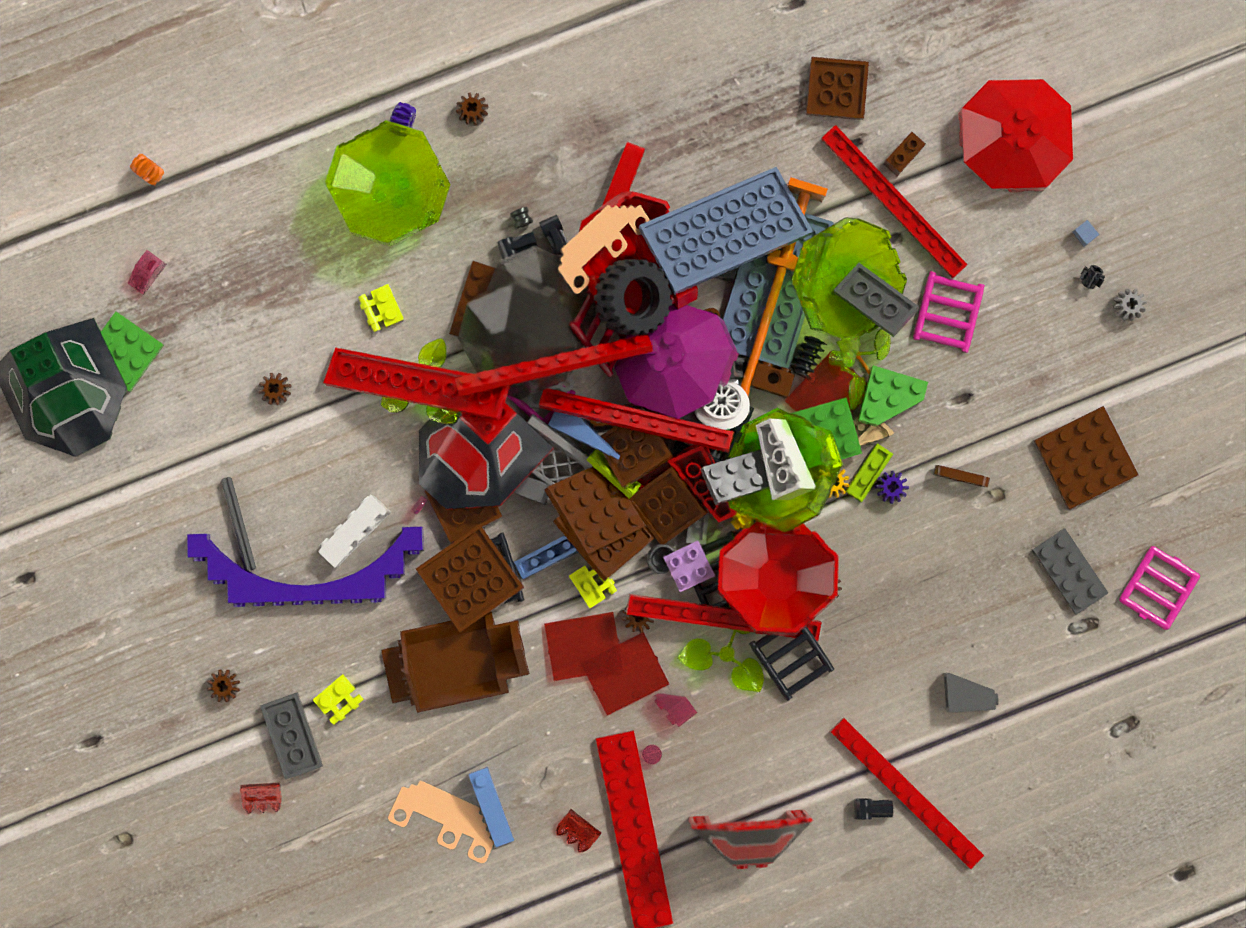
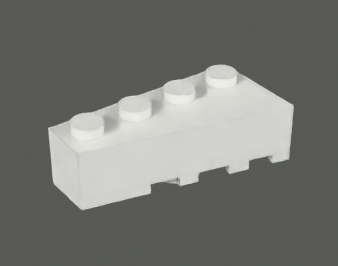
M768 419L757 424L756 427L772 500H791L817 489L787 421L783 419Z
M367 496L360 503V507L356 511L353 510L347 516L348 520L343 525L340 524L333 531L334 535L330 539L326 538L319 545L321 549L318 552L334 568H338L381 524L391 511L375 496Z

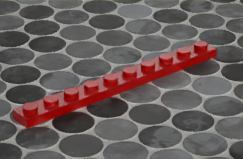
M837 125L832 127L821 138L952 279L968 265Z
M648 334L637 335L636 337L620 339L610 343L581 348L567 353L542 357L454 379L460 397L653 352V346Z
M545 387L539 401V408L724 452H729L733 439L732 431Z
M629 594L627 615L754 632L732 608ZM812 620L807 627L816 641H819L822 622ZM800 631L796 636H786V635H780V636L796 638V637H798L799 635H801L802 632Z
M842 718L830 731L970 869L985 856L845 718Z

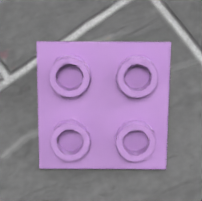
M699 541L663 557L680 592L715 576Z

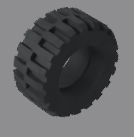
M623 260L614 262L613 265H609L605 269L606 273H601L599 277L600 283H596L597 295H594V301H597L595 306L596 312H600L599 318L602 322H606L605 326L608 329L624 335H647L649 332L657 330V326H661L665 322L663 318L668 317L670 312L668 307L672 304V300H670L672 291L668 287V284H670L668 278L664 277L665 273L661 268H657L656 264L647 260ZM634 279L642 290V303L639 310L632 316L625 307L624 292L627 285Z

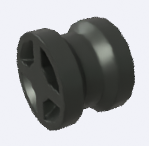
M523 207L510 213L511 218L515 221L514 226L516 229L533 223V219L528 215V207Z

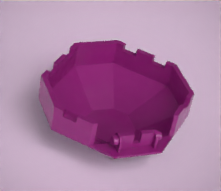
M671 304L668 307L670 311L668 317L663 318L665 322L661 326H657L658 328L654 332L648 333L653 346V352L619 359L614 369L628 402L653 413L679 419L713 402L719 384L723 387L728 384L732 373L730 370L739 354L724 320L718 315L688 305L677 309L674 304ZM627 335L625 339L636 337L637 335Z

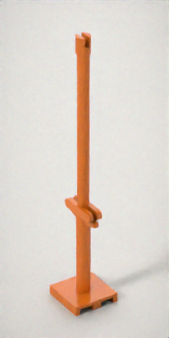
M790 177L787 184L791 193L799 195L797 204L804 216L809 200L813 199L823 202L828 190L827 188ZM796 242L783 247L782 250H776L767 254L769 255L766 260L767 263L778 267L740 386L747 396L750 393V386L786 270L798 272L804 262L793 254Z

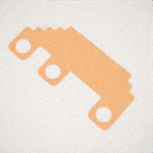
M607 205L562 248L564 255L560 259L562 265L558 270L576 294L580 293L589 284V278L581 267L604 245L613 257H618L627 248V242L619 232L627 223L630 224L637 235L641 234L640 230L635 226L636 219L644 217L646 222L650 221L640 205L636 208L632 205L629 208H626L625 205L621 208H618L616 205L611 208L610 205ZM620 239L622 241V248L615 252L612 250V242ZM581 275L584 278V284L582 287L576 288L573 283L576 276Z
M419 781L417 786L411 784L410 788H401L388 816L390 822L405 827L413 811L444 824L437 838V842L440 845L454 849L462 833L474 838L468 851V857L479 863L487 861L494 841L489 838L491 833L486 831L487 824L482 822L483 816L479 814L480 807L423 781ZM397 809H403L406 812V818L402 822H398L394 818V812ZM447 831L453 832L455 835V841L452 844H446L443 841V834ZM478 845L483 846L486 850L482 858H477L473 854V849Z

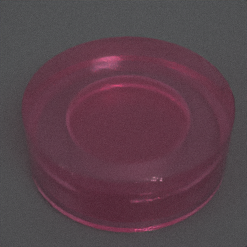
M421 495L411 509V512L415 515L418 514L427 502V498Z
M650 744L643 749L642 756L646 763L656 764L661 760L662 752L657 745Z

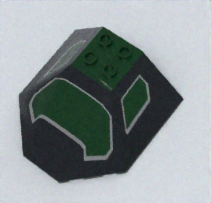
M94 318L44 332L9 350L0 360V387L26 440L74 457L111 440L112 430L115 421L118 419L127 386Z

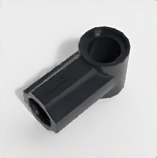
M556 214L540 221L539 224L545 237L548 238L555 256L563 254L562 248L568 241Z
M533 232L515 238H504L497 242L503 261L514 259L519 254L538 248Z
M854 799V819L869 820L872 818L893 817V800Z

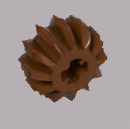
M469 92V98L466 99L462 95L461 99L463 102H457V106L460 108L456 110V113L461 114L459 117L460 121L466 119V125H469L472 120L474 126H476L477 119L480 122H484L482 116H488V112L485 110L489 106L484 104L486 101L484 97L479 99V93H476L473 98L471 92ZM470 106H472L473 108L475 107V108H476V111H475V112H473L472 110L470 111V110H469V107H470Z
M270 373V379L264 376L263 380L266 383H259V386L264 387V389L258 391L259 394H265L262 400H268L269 405H272L274 400L276 405H280V399L286 402L287 398L284 395H291V392L286 391V389L292 387L291 384H285L288 378L284 377L281 379V373H278L276 378L274 373ZM273 385H279V388H277L279 391L277 393H271V390H273L271 387Z
M633 615L622 618V621L630 620L625 625L626 628L630 627L631 624L634 625L632 632H635L636 626H639V632L643 633V625L647 630L650 629L649 625L646 624L647 621L654 623V620L648 619V617H644L640 622H636Z
M220 669L218 670V675L215 673L211 674L214 680L207 681L208 684L212 685V687L207 688V691H214L210 696L211 698H215L218 695L217 702H221L223 697L225 702H229L230 697L233 699L237 697L233 691L240 692V688L235 687V685L241 682L240 680H233L237 676L236 673L230 676V670H226L224 674L223 670ZM226 681L225 685H227L228 688L224 689L223 691L222 686H220V683Z

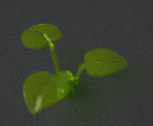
M879 329L875 335V349L873 351L858 352L860 348L858 336L849 335L836 342L840 351L833 350L830 353V364L840 366L842 371H846L854 377L849 384L851 410L856 409L862 402L866 390V382L864 377H858V374L847 367H851L855 363L858 355L876 354L877 360H883L887 357L891 347V337L883 329Z
M439 338L424 345L418 355L419 364L441 368L446 360V343L444 339ZM385 397L381 399V407L391 413L402 412L409 404V402ZM430 406L426 407V414L432 421L443 424L456 422L455 411Z
M730 629L733 630L729 644L722 646L719 652H711V645L707 640L695 638L689 641L678 655V660L682 664L698 671L709 669L713 665L711 655L719 656L724 662L732 661L738 664L731 673L732 682L736 687L745 691L761 692L764 675L759 662L753 658H746L741 663L734 658L735 649L732 647L736 632L748 634L750 633L748 631Z

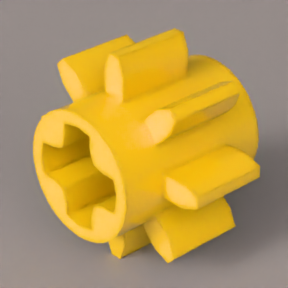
M740 507L737 515L732 517L734 520L730 523L735 529L741 528L743 530L744 528H749L754 523L752 518L755 515L750 509L744 510L743 507Z

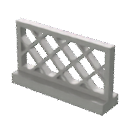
M534 414L531 415L527 423L545 441H549L553 448L554 446L558 448V450L553 449L549 453H553L554 464L543 466V462H541V466H537L532 473L549 485H553L555 480L559 482L561 479L572 476L571 464L579 463L585 467L583 470L592 467L586 461L590 456L588 453L548 426V424ZM564 452L567 454L568 462L557 463L555 453ZM569 465L570 475L559 477L557 466ZM555 467L556 477L547 478L544 474V468Z

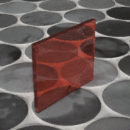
M831 350L814 369L815 372L809 374L811 380L804 379L785 400L797 412L847 397L852 414L863 402L867 382Z
M614 612L544 623L554 681L623 670L619 648L620 640L617 636Z
M644 632L581 663L593 687L592 690L596 693L607 716L669 685L658 662V657L655 656Z

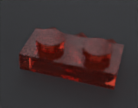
M280 782L240 786L242 806L248 814L252 813L255 805L261 813L267 810L268 804L274 812L280 810L282 802Z
M572 809L563 817L556 829L558 836L568 833V844L579 841L577 846L578 852L587 851L602 833Z

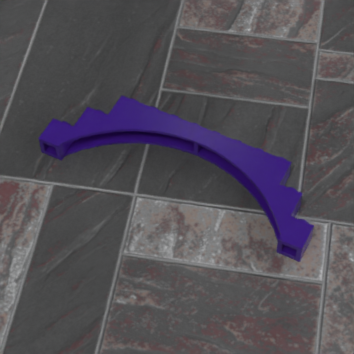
M402 527V534L394 544L370 565L344 578L321 584L293 585L280 583L246 571L220 551L210 539V534L207 533L187 534L188 558H193V561H205V557H207L208 580H213V584H225V580H227L228 603H233V607H245V603H253V606H265V602H272L273 606L284 605V601H292V605H304V601H311L312 604H323V600H331V604H343L345 599H350L351 603H362V599H370V603L382 602V598H387L386 575H389V579L401 578V574H405V551H408V555L420 554L419 550H424V527Z

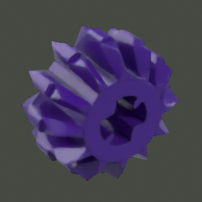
M399 102L390 116L389 130L399 136L408 135L415 122L416 109L410 106V104Z
M890 471L889 477L884 472V479L880 477L877 479L878 482L882 483V485H875L876 489L882 490L877 493V496L884 494L883 502L889 497V503L893 504L894 497L897 502H901L899 495L902 497L907 496L902 490H908L909 486H903L902 483L907 482V479L900 480L902 473H898L895 477V472ZM891 482L894 483L893 485H896V489L893 490V493L890 492L891 489L888 490L887 486L890 485Z

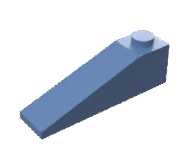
M554 412L548 426L619 459L620 456L583 418Z
M562 536L514 563L522 579H525L579 552L565 536Z
M485 767L469 773L495 847L514 841L489 768Z

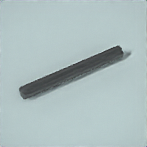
M231 477L221 479L244 567L246 571L255 570L256 565Z

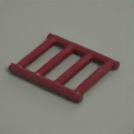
M589 289L587 290L588 296L575 320L569 323L571 330L585 348L593 346L590 341L601 323L599 318L601 314L597 312L586 334L580 328L592 303L594 302L597 305ZM607 328L599 344L608 343L614 330ZM618 334L619 340L625 339L627 335ZM617 360L598 365L608 377H611L613 375L612 369Z

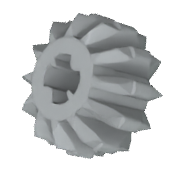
M1127 288L1125 293L1120 291L1118 293L1119 297L1114 298V301L1118 304L1114 305L1113 309H1119L1116 315L1123 314L1122 320L1124 321L1128 317L1130 321H1134L1135 317L1139 319L1142 317L1141 312L1146 311V308L1142 305L1147 304V301H1141L1144 294L1137 295V289L1131 292L1130 288ZM1129 301L1130 303H1133V307L1131 308L1130 306L1127 307V303Z

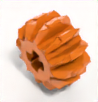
M138 154L130 165L133 172L151 185H156L164 174V170L143 154Z

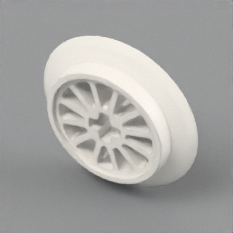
M728 381L725 387L719 384L720 394L716 392L713 402L707 404L711 406L706 407L705 405L694 411L703 424L726 430L738 426L747 417L750 403L746 392L738 384ZM718 401H720V402L725 401V405H724V404L718 405Z

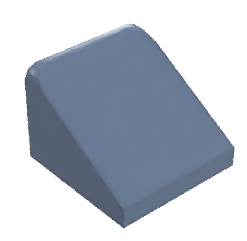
M1088 220L1072 231L1084 247L1099 236V233Z

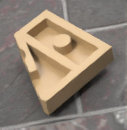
M859 416L853 421L860 446L894 434L884 422L875 427L859 422Z

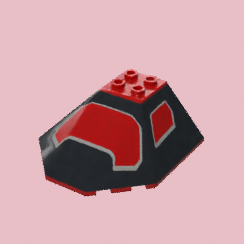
M506 403L504 404L500 420L439 408L419 430V484L447 510L455 508H481L485 506L498 507L508 499L554 448Z
M804 809L786 811V819L711 824L708 816H692L689 818L691 829L732 866H736V869H747L748 865H756V868L768 867V864H772L812 822V817Z

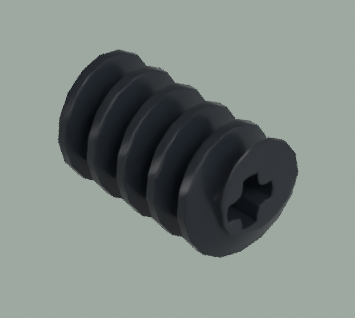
M804 336L806 343H801L800 345L803 350L797 351L800 357H794V361L797 364L792 363L790 367L795 374L811 380L807 373L815 372L811 366H818L814 359H821L817 353L825 352L821 345L827 344L818 338Z

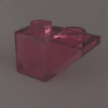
M146 250L135 264L128 284L144 295L167 264Z
M659 692L655 694L657 698L654 700L661 710L663 708L666 709L669 713L666 717L672 725L677 724L680 727L697 714V711L685 696Z

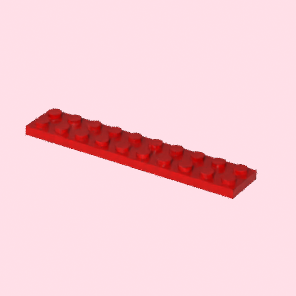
M336 347L323 382L326 386L494 420H500L511 386L507 385L459 397L454 378L472 374Z
M634 730L596 738L634 928H656L674 924Z

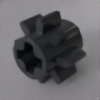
M1091 265L1090 268L1084 267L1080 279H1083L1081 283L1089 289H1094L1095 286L1100 288L1105 278L1102 275L1104 273L1103 270L1096 265Z

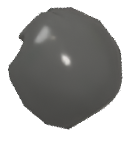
M666 544L653 546L647 554V563L650 570L657 574H665L670 571L663 557L675 552V550Z

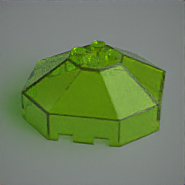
M385 120L379 123L377 127L366 130L354 136L355 138L336 146L325 184L353 236L391 247L439 222L451 184L423 131Z
M845 217L803 242L792 276V283L811 330L841 341L855 343L860 340V336L863 334L871 333L879 328V326L834 294V289L860 263L903 294L907 278L905 273H902L898 264L901 261L896 248H892L889 241L892 238L889 230L859 218Z
M775 408L743 424L739 443H734L728 457L734 458L761 450L757 424L768 419L786 420L814 481L815 490L791 500H772L770 489L728 501L732 510L744 517L782 532H787L820 515L843 463L832 431L813 425L800 415Z

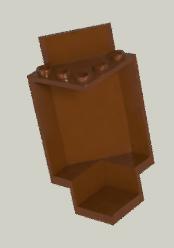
M492 612L462 633L458 631L452 621L400 631L401 640H398V646L381 650L392 703L410 700L411 706L415 705L417 713L509 693L507 679L530 674L519 621L495 625Z

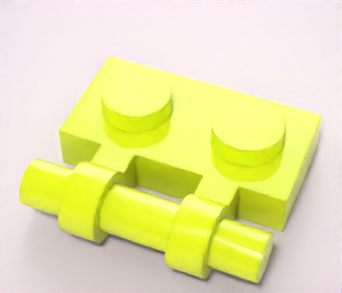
M389 284L371 291L372 300L368 301L365 294L358 297L361 303V310H364L368 318L367 323L372 327L373 332L381 330L379 322L384 321L385 326L389 327L404 320ZM377 305L380 315L375 316L371 307Z
M583 566L569 575L588 607L591 608L606 598L602 592L603 590L608 589L612 595L617 589L612 578H608L605 581L602 580L603 584L598 586L593 578L597 573L594 569L589 572L586 566Z
M342 674L316 696L313 701L324 714H327L330 710L334 712V715L329 720L335 725L339 720H344L346 718L345 715L352 709H357L359 703L364 698L360 694L354 698L350 695L356 688ZM343 699H346L348 703L342 709H339L337 705Z

